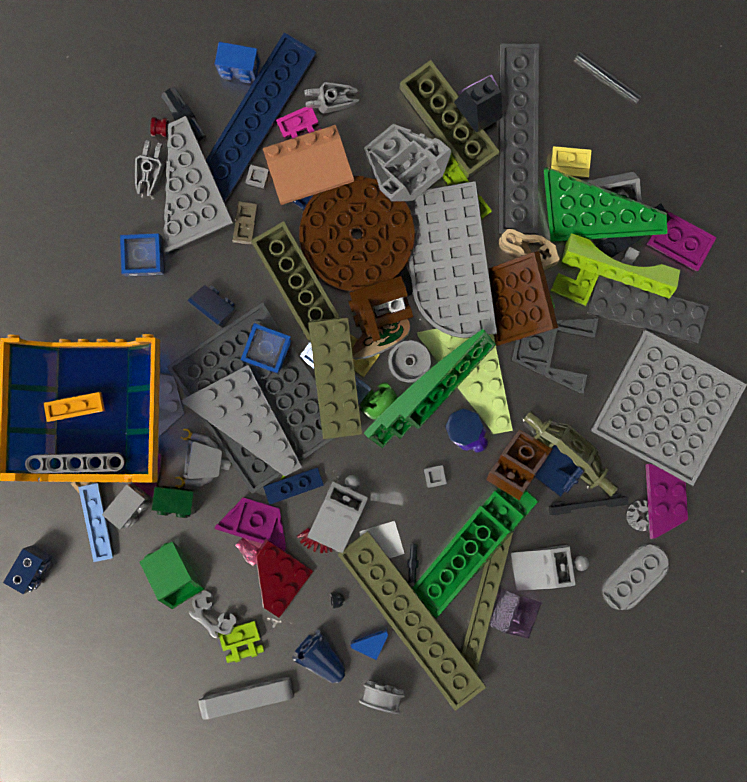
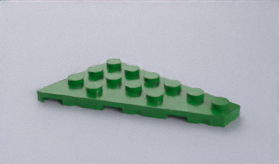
M544 167L550 242L567 241L571 233L587 239L668 234L666 212L552 168Z

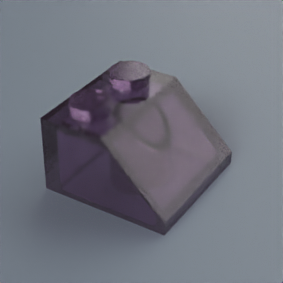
M502 589L489 626L506 634L529 639L542 602Z

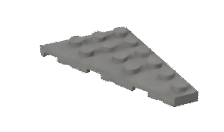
M186 116L168 124L164 253L173 251L233 224L230 213Z
M249 365L182 399L183 404L282 475L287 476L302 468Z

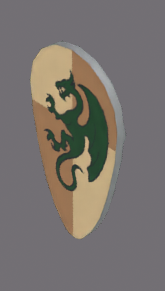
M408 319L378 328L381 340L373 342L371 335L367 336L366 332L363 333L352 349L353 359L373 357L403 341L411 330Z

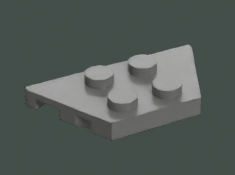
M134 369L136 385H150L151 372ZM160 374L158 437L185 414L175 378ZM150 391L139 392L149 428Z

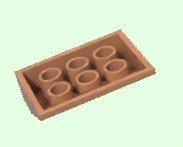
M336 125L263 148L281 205L354 182Z

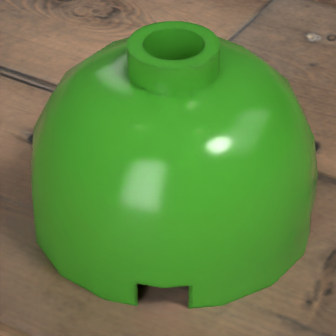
M386 382L379 384V389L376 392L371 390L360 404L362 407L360 410L370 419L376 420L397 399L396 392Z

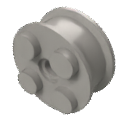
M372 680L364 683L366 689L363 699L359 700L361 704L384 712L401 713L399 705L401 698L405 697L403 690L397 689L390 684L383 686Z

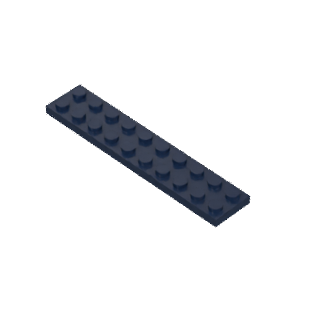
M283 33L206 158L225 203L317 54L316 51L286 33Z

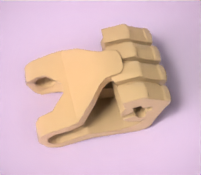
M507 229L499 239V248L515 258L532 253L528 244L540 243L542 247L538 251L544 271L557 265L560 261L556 245L542 236L525 235L516 230ZM506 239L513 241V244L507 242Z

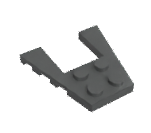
M597 318L557 320L558 328L515 341L512 361L580 394H584L587 375L550 368L557 331L595 338L598 324Z

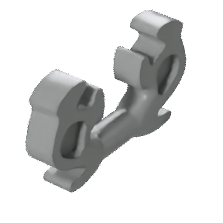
M202 591L200 595L193 598L192 605L195 613L189 611V614L193 619L206 627L212 637L218 639L217 632L223 635L232 633L234 626L238 623L237 618L233 614H230V620L225 619L226 615L224 613L221 614L218 618V625L213 624L204 616L203 610H210L214 605L212 602L208 603L207 598H213L211 593Z

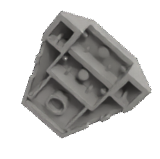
M392 124L364 147L379 188L391 201L415 200L443 176L452 152L439 139L427 138L425 134L420 133L419 135L413 133L410 129Z

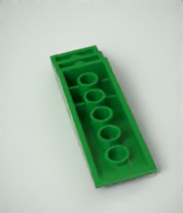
M483 329L470 337L411 385L372 423L364 434L383 448L394 435L401 439L412 426L419 430L496 345Z
M500 488L495 490L412 587L436 619L537 505L539 500L528 490H526L520 500Z

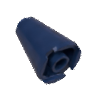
M320 630L314 631L316 635L313 637L308 635L295 650L297 655L296 657L293 655L292 658L296 663L327 681L339 683L345 677V668Z

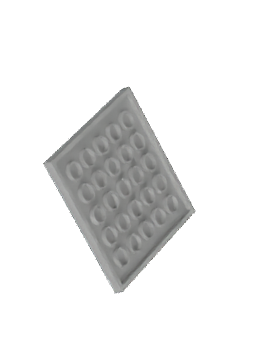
M644 330L590 431L674 475L687 484L694 486L747 384Z

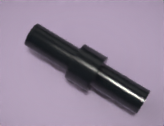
M410 544V556L407 559V567L409 568L408 583H416V569L419 567L417 544Z

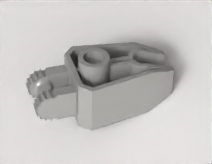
M324 82L319 89L304 90L305 96L318 97V100L306 102V107L319 108V111L323 114L344 110L357 104L359 99H351L346 96L355 95L358 90L349 85Z
M146 140L142 155L135 158V186L137 194L143 192L145 181L148 183L147 196H151L159 184L166 164L163 158H161L162 143H157L154 156H150L151 141Z

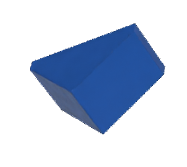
M385 629L351 641V648L377 660L388 637V631Z

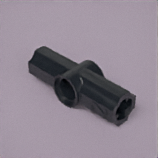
M173 87L164 91L161 97L172 112L171 115L176 121L186 116L198 142L203 140L206 135L195 120L196 117L187 103L185 104L176 88Z

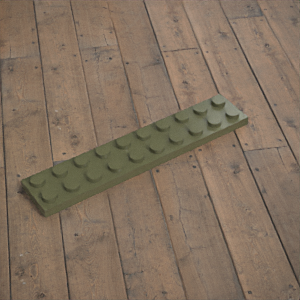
M369 531L346 547L343 553L337 554L455 711L486 688L484 682Z

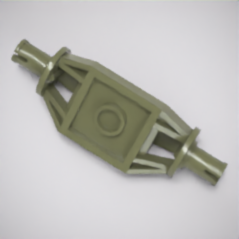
M532 411L525 416L523 420L536 430L533 438L538 439L550 448L556 445L560 452L569 456L576 466L581 467L585 471L580 478L589 484L590 489L599 485L609 496H612L617 491L618 486L606 477L609 469L607 467L603 468L598 449L569 424L552 422L553 419L551 418L543 422Z

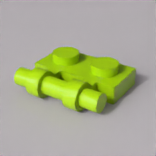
M255 620L235 626L229 635L218 633L223 651L231 649L232 654L226 656L227 663L234 661L237 663L243 658L249 656L253 658L258 656L259 653L265 652L263 644L259 646L254 644V641L261 639ZM245 644L248 645L249 649L239 652L237 647Z

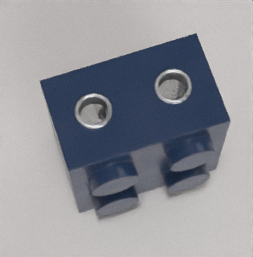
M34 545L23 548L3 583L21 594L32 592L40 586L43 580L41 579L42 574L50 569L52 565L50 561L53 556Z

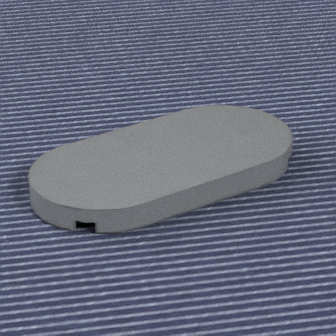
M645 544L636 548L606 578L602 589L605 601L611 607L618 610H628L635 607L667 574L669 566L668 556L665 551L652 544Z

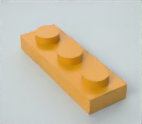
M102 392L44 403L47 422L105 411Z

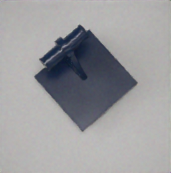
M554 445L551 447V453L535 478L561 497L564 492L569 493L574 484H578L579 481L577 480L585 471L581 467L576 466L569 456L560 452L558 447Z

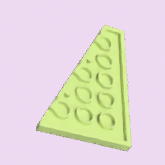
M438 329L417 332L418 338L437 362L441 361L469 339L454 337ZM489 335L495 343L494 335ZM495 345L457 387L493 434L513 431Z

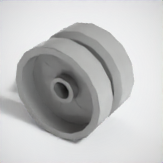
M406 339L391 348L388 356V365L392 374L397 379L411 383L416 382L429 371L431 358L424 345L416 340ZM410 357L413 363L408 365L406 364V359Z

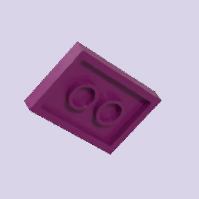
M667 211L671 218L667 222L668 234L651 235L646 245L696 272L699 271L717 237Z

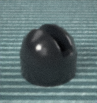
M330 593L332 609L339 608L344 604V596L340 593Z

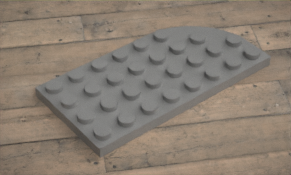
M476 181L428 189L415 200L405 201L410 209L415 229L414 245L409 258L414 299L421 314L435 328L454 337L470 338L482 329L488 335L497 334Z

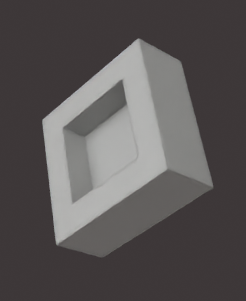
M250 165L245 183L265 189L269 169Z
M443 465L424 469L428 488L447 484Z

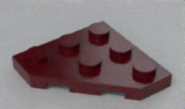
M266 539L255 554L262 605L264 609L280 618L313 570Z

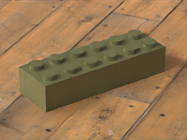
M431 60L400 82L399 89L434 136L451 149L452 156L467 179L498 157L500 151L485 131L481 130L476 133L455 105L454 101L458 98V95Z
M284 221L250 240L309 342L308 321L340 318Z
M340 317L308 321L323 439L362 434L348 318Z

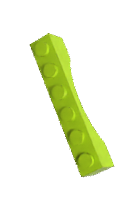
M572 233L565 244L561 262L570 266H575L669 299L678 287L680 274L678 269L663 264L651 267H638L621 263L604 254L590 239Z

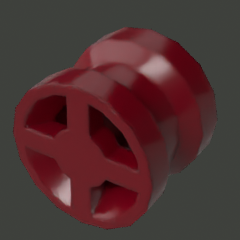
M157 117L151 118V136L162 135L163 137H168V118H163L162 120L157 119Z

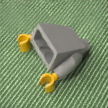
M183 429L188 431L189 435L187 438L181 437V439L188 441L184 475L175 477V479H181L182 484L175 485L176 488H181L185 485L187 487H201L212 482L214 477H218L220 469H230L231 461L228 458H221L222 450L218 449L217 444L207 435Z

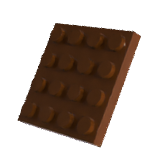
M539 251L488 268L497 334H494L496 346L558 328Z

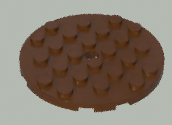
M353 176L354 182L314 194L303 211L299 226L301 250L313 272L329 285L346 291H356L395 278L408 262L414 245V223L406 202L391 201L381 192L377 179L364 176ZM360 229L363 235L361 238L355 239L351 235L352 231Z

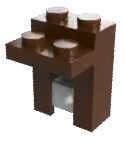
M401 276L350 292L352 300L348 302L351 312H356V315L353 316L356 327L360 326L362 333L366 332L367 336L371 335L373 342L381 340L378 328L413 317L412 309L407 299L406 287Z

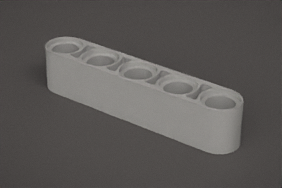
M117 452L36 454L26 460L25 466L31 473L118 471L125 465V457ZM93 457H98L101 460L100 467H93L91 465ZM112 457L120 458L121 465L119 467L112 466L110 462ZM33 458L40 461L39 469H34L31 466ZM53 458L60 460L61 466L59 468L52 467L51 460ZM72 458L80 459L81 466L79 468H74L71 465Z
M286 677L206 696L198 701L202 719L205 720L286 701L295 696L291 679Z

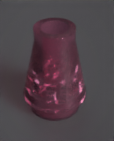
M244 538L240 539L235 546L248 564L256 565L255 554L259 548Z

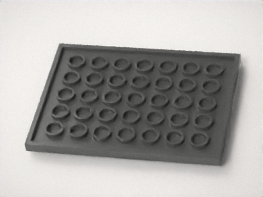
M262 302L169 364L167 368L188 397L249 365L300 462L334 438L323 439L316 381L291 344L279 374L241 361L254 323L283 333ZM201 417L252 494L281 475L277 470Z

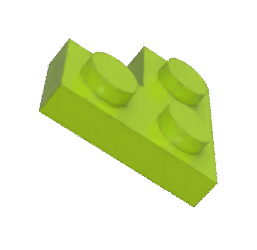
M580 268L576 280L558 273L550 291L586 306L599 275Z

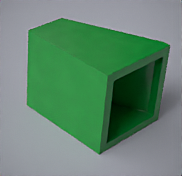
M174 542L163 544L161 549L147 554L139 562L157 600L171 609L204 590L202 583L180 547Z

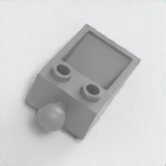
M350 475L346 478V487L335 482L331 483L307 538L343 553L368 497L354 491L360 486V479L356 475ZM332 495H337L338 500H333ZM349 503H355L356 508L349 507Z
M568 544L511 552L517 591L575 586L573 568L584 571L589 567V560L585 556H577L572 561ZM557 552H562L563 557L557 558ZM560 571H565L566 576L560 577Z

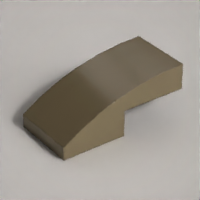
M238 202L233 234L234 243L252 245L250 240L253 239L257 204Z

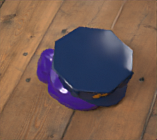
M463 408L449 416L445 428L451 441L455 442L463 450H474L476 453L482 452L487 448L486 429L478 413Z

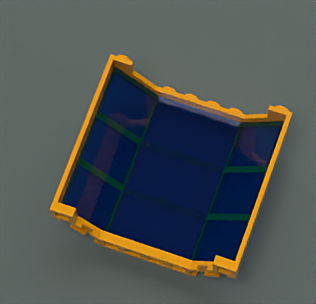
M142 334V338H136V341L127 342L126 339H115V342H108L107 339H96V342H89L88 339H78V342H71L69 339H59V342L24 340L20 338V335H7V338H0V481L38 482V478H40V482H157L160 339L154 338L153 334ZM102 392L105 411L47 422L44 409L45 402ZM117 452L125 457V465L118 471L31 473L25 466L26 460L36 454ZM114 456L111 458L112 466L119 467L121 465L119 457ZM93 457L91 465L93 467H100L101 460L98 457ZM33 458L31 466L34 469H39L40 461ZM53 458L51 465L54 468H59L61 462L58 458ZM72 458L71 465L74 468H79L81 466L80 459Z

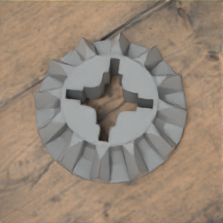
M638 500L629 506L627 521L632 528L639 531H647L649 529L648 501ZM637 509L641 512L647 511V514L645 516L648 521L643 519L638 520L640 515L638 514L639 512L637 511Z

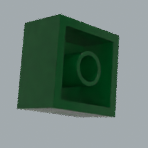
M162 485L156 486L154 488L152 511H157V515L168 516V514L176 513V517L188 518L196 513L199 490Z

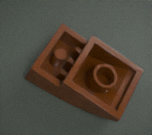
M519 429L490 470L486 480L520 500L552 449Z

